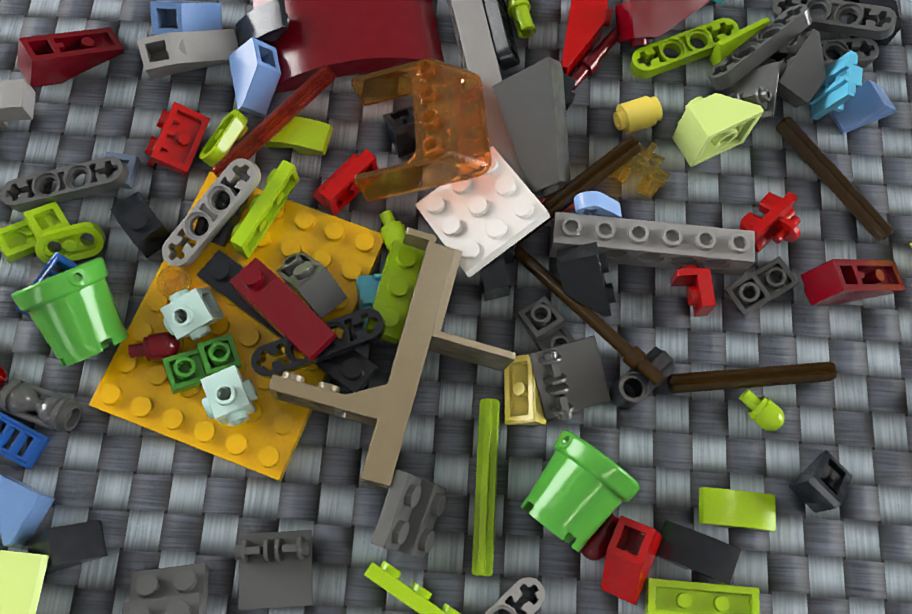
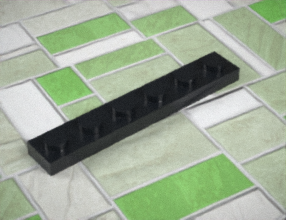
M218 250L198 272L197 276L199 279L279 339L284 338L245 303L229 281L243 267ZM336 337L329 346H339L343 341ZM294 347V350H295L296 352H298L300 355H302L304 358H306L299 350H297V349ZM355 349L314 364L351 393L363 390L378 371V367Z

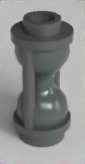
M15 379L6 384L0 391V409L3 412L57 432L63 430L71 431L76 427L81 418L82 408L76 404L74 399L28 382ZM38 394L46 396L48 398L41 399L39 398ZM29 412H37L39 417L29 414Z

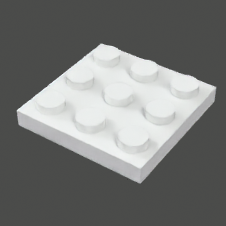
M493 146L415 204L446 247L463 251L459 265L469 278L550 218L546 208Z

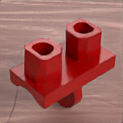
M789 191L782 198L769 192L759 204V211L765 214L763 218L748 212L741 219L740 230L755 231L756 252L759 253L771 240L779 244L782 240L795 242L800 237L801 233L797 225L801 220L795 216L796 212L793 209V204L798 199L797 195Z

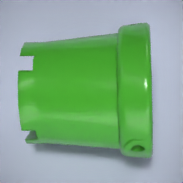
M102 257L85 262L11 294L18 308L22 312H28L55 353L61 367L69 366L103 352V349L108 347L110 342L115 346L129 337L106 281L109 273Z
M563 430L553 446L555 453L520 507L566 543L570 544L574 537L577 538L571 547L580 552L590 537L621 502H629L640 490V485L625 470L574 433Z

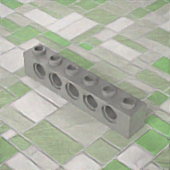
M555 212L551 225L549 257L557 258V250L597 242L599 253L606 252L608 263L677 270L685 265H698L699 268H710L711 273L742 276L755 262V231Z

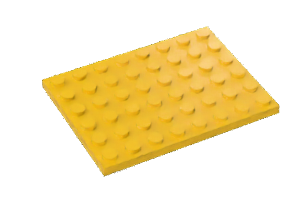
M209 172L189 212L216 181L219 174ZM255 188L250 194L239 222H242L248 214L253 198L256 195H260L263 190ZM287 199L249 259L238 254L229 240L226 247L210 242L199 257L187 267L171 266L163 260L127 329L129 337L120 343L89 406L281 482L312 409L273 399L268 389L271 379L265 378L253 370L251 358L257 348L279 338L200 280L197 274L214 254L220 250L243 268L253 259L257 258L282 280L276 271L282 267L283 261L288 256L303 251L327 268L347 296L346 300L321 319L325 323L357 310L359 302L356 279L362 275H372L385 246L381 233ZM196 219L195 222H194V224H193V229H194V230H195V227H196V224H197L198 219ZM184 234V237L189 239V243H197V241L192 240L186 234ZM176 245L174 248L177 252L175 258H184L183 247ZM209 287L225 315L224 318L209 326L211 332L195 341H192L191 337L179 339L180 350L178 354L197 349V343L232 334L242 363L239 371L243 374L245 381L248 379L252 381L258 395V399L253 400L257 411L249 414V419L241 424L228 426V424L222 425L215 418L210 419L202 404V399L206 398L202 385L173 394L163 360L153 362L152 360L147 361L145 356L130 358L128 345L143 343V338L149 334L169 332L164 325V316L160 309L171 303L169 297L180 290L188 288L191 291L195 288ZM340 328L332 329L337 337L343 341L345 337L344 331ZM282 347L281 350L285 354V348ZM293 349L297 359H304L302 355ZM268 353L265 355L266 361L261 363V366L271 370L273 369L272 363L274 361L284 359L287 361V365L291 362L286 354L273 357ZM314 364L290 372L304 377V383L318 387L319 382H325L328 376Z

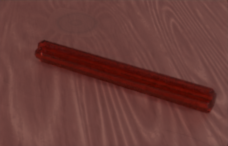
M323 65L212 167V172L218 177L232 161L239 158L249 160L335 80L336 75L331 68Z

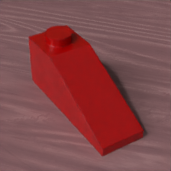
M571 0L561 59L564 74L568 76L573 74L578 67V63L586 54H589L600 40L604 26H610L613 8H607L608 0Z

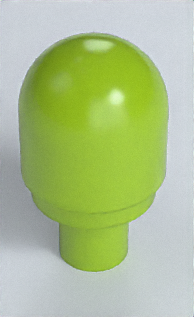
M391 210L384 211L379 215L383 223V227L380 229L381 236L388 251L393 240L403 243L406 233L405 225L401 221H395Z
M749 389L744 391L739 397L749 407L747 413L750 415V419L763 430L776 431L784 424L785 416L782 409L770 398L765 396L758 398Z

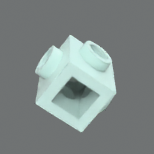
M209 287L195 288L191 291L188 288L180 290L169 297L171 303L160 309L164 316L163 322L166 329L177 340L191 337L192 341H195L210 333L211 329L209 326L225 317Z
M235 365L200 379L206 394V398L202 399V404L210 419L215 418L222 425L235 426L247 421L249 414L257 411L253 400L258 399L254 385L250 379L245 381L243 374Z

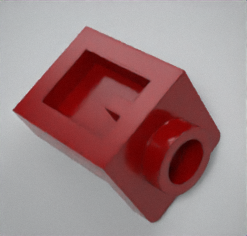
M685 265L675 271L670 279L671 287L688 286L687 302L689 306H693L694 317L708 316L716 306L710 268H699L698 265Z

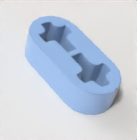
M586 191L574 197L575 214L622 218L620 203L601 192Z

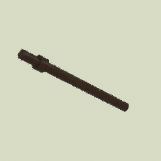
M520 245L514 248V258L624 357L623 362L633 371L637 369L656 387L665 380L666 376L646 359L648 355L638 346H631L590 308L565 295L561 282Z

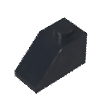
M138 191L111 209L118 223L146 258L162 249L164 242L170 236V233Z

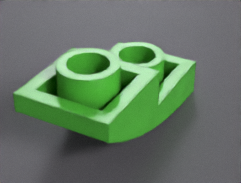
M232 334L197 343V349L162 358L173 394L202 385L200 379L233 365L238 369L242 367Z

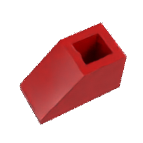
M620 515L607 548L601 590L633 605H637L663 536L656 529Z

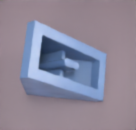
M867 80L862 84V87L858 86L856 88L854 97L844 103L843 111L837 112L833 110L829 112V115L841 134H845L892 115L897 110L883 88L873 81Z
M0 474V534L2 544L6 547L22 548L27 546V541L32 538L55 499L13 477Z

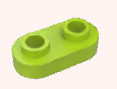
M237 109L228 113L201 150L199 158L210 167L216 164L219 166L224 164L231 155L230 148L234 142L240 140L248 130V126H246L247 117Z
M82 222L44 232L36 242L35 252L44 263H47L55 252L60 253L71 261H77L99 254L103 249L106 237L102 228L97 224ZM83 234H91L94 240H85ZM50 242H58L61 248H53Z

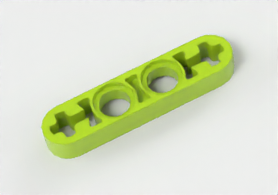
M720 18L641 47L632 55L629 65L630 72L639 79H648L712 54L717 41L727 37L726 33L731 35L739 31L738 24L730 18ZM700 39L704 42L705 47L695 48L691 45L690 40ZM667 48L674 49L679 56L677 58H669L664 54L663 50Z

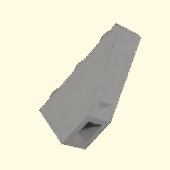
M234 29L169 32L136 39L144 70L151 79L229 63L228 56L238 49Z

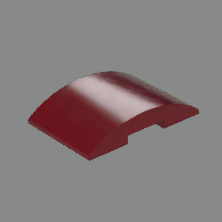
M253 0V7L255 9L272 0ZM284 0L286 13L289 15L288 29L275 42L262 41L275 47L277 50L281 76L274 93L326 86L325 79L385 70V76L387 77L445 68L432 0Z

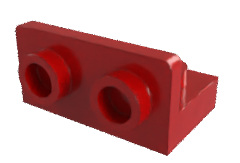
M176 102L173 103L170 112L163 109L156 125L162 131L158 138L151 137L145 150V154L150 156L147 165L153 168L154 164L157 163L186 176L211 118Z
M368 149L360 155L353 154L312 193L313 199L330 214L336 216L379 175L376 156Z

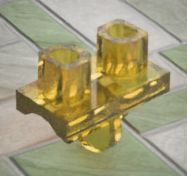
M652 141L648 149L642 147L641 152L637 154L642 159L634 156L613 172L610 178L625 185L633 171L643 177L636 188V192L651 199L660 186L664 187L670 174L649 164L650 161L660 167L665 159L654 153L658 144Z

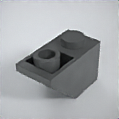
M815 29L803 35L798 34L788 45L787 50L789 54L785 60L779 61L780 71L777 95L794 108L808 104L826 78L820 34Z
M303 251L288 256L283 261L282 267L276 271L289 288L320 319L324 318L347 299V296L327 268Z

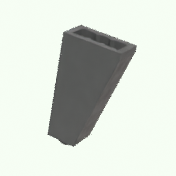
M548 56L492 86L528 187L533 194L543 195L544 198L553 195L562 186L571 181L563 67L560 61Z

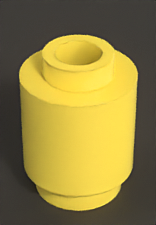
M643 96L618 104L616 112L613 114L616 128L619 131L622 130L626 135L655 126L657 121H660L663 117L661 104L655 96Z

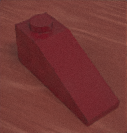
M629 0L616 5L615 15L618 43L630 42V48L649 45L648 40L663 35L707 4L709 0Z
M111 27L18 38L17 66L32 88L60 84L122 54L124 48Z
M257 258L253 259L229 281L245 303L310 361H313L337 337L275 273Z
M832 259L801 274L804 292L811 306L836 305L905 291L894 260Z

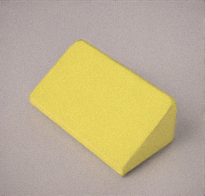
M529 354L515 356V360L504 369L505 425L546 424Z

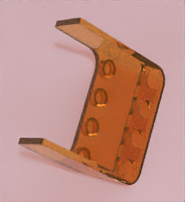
M428 58L351 79V85L363 106L413 95L416 152L409 161L403 164L355 175L354 182L366 201H376L477 178L484 175L490 169L492 158L483 85L479 75L437 59Z

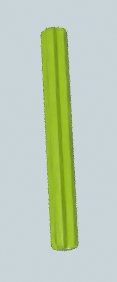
M493 398L481 399L479 404L471 571L475 576L486 577L493 574L500 402Z

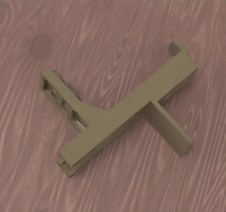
M412 228L406 229L403 244L425 250L387 384L345 395L339 393L340 387L319 382L318 387L304 383L305 378L300 375L283 372L282 377L272 375L268 388L273 399L374 427L359 482L384 489L391 485L427 351L498 371L506 369L515 360L516 356L515 352L441 331L463 251L436 244V235Z

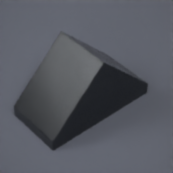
M412 106L383 115L398 158L428 148L426 122Z
M825 450L800 474L789 488L814 513L836 509L842 504L852 475Z
M100 520L47 528L27 541L28 553L49 555L45 575L108 556L102 522Z

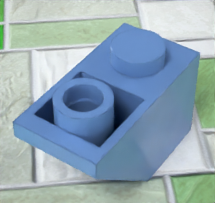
M150 1L152 34L223 29L222 4L219 2Z
M252 37L230 54L228 58L238 110L263 118L267 114L281 76L276 48Z

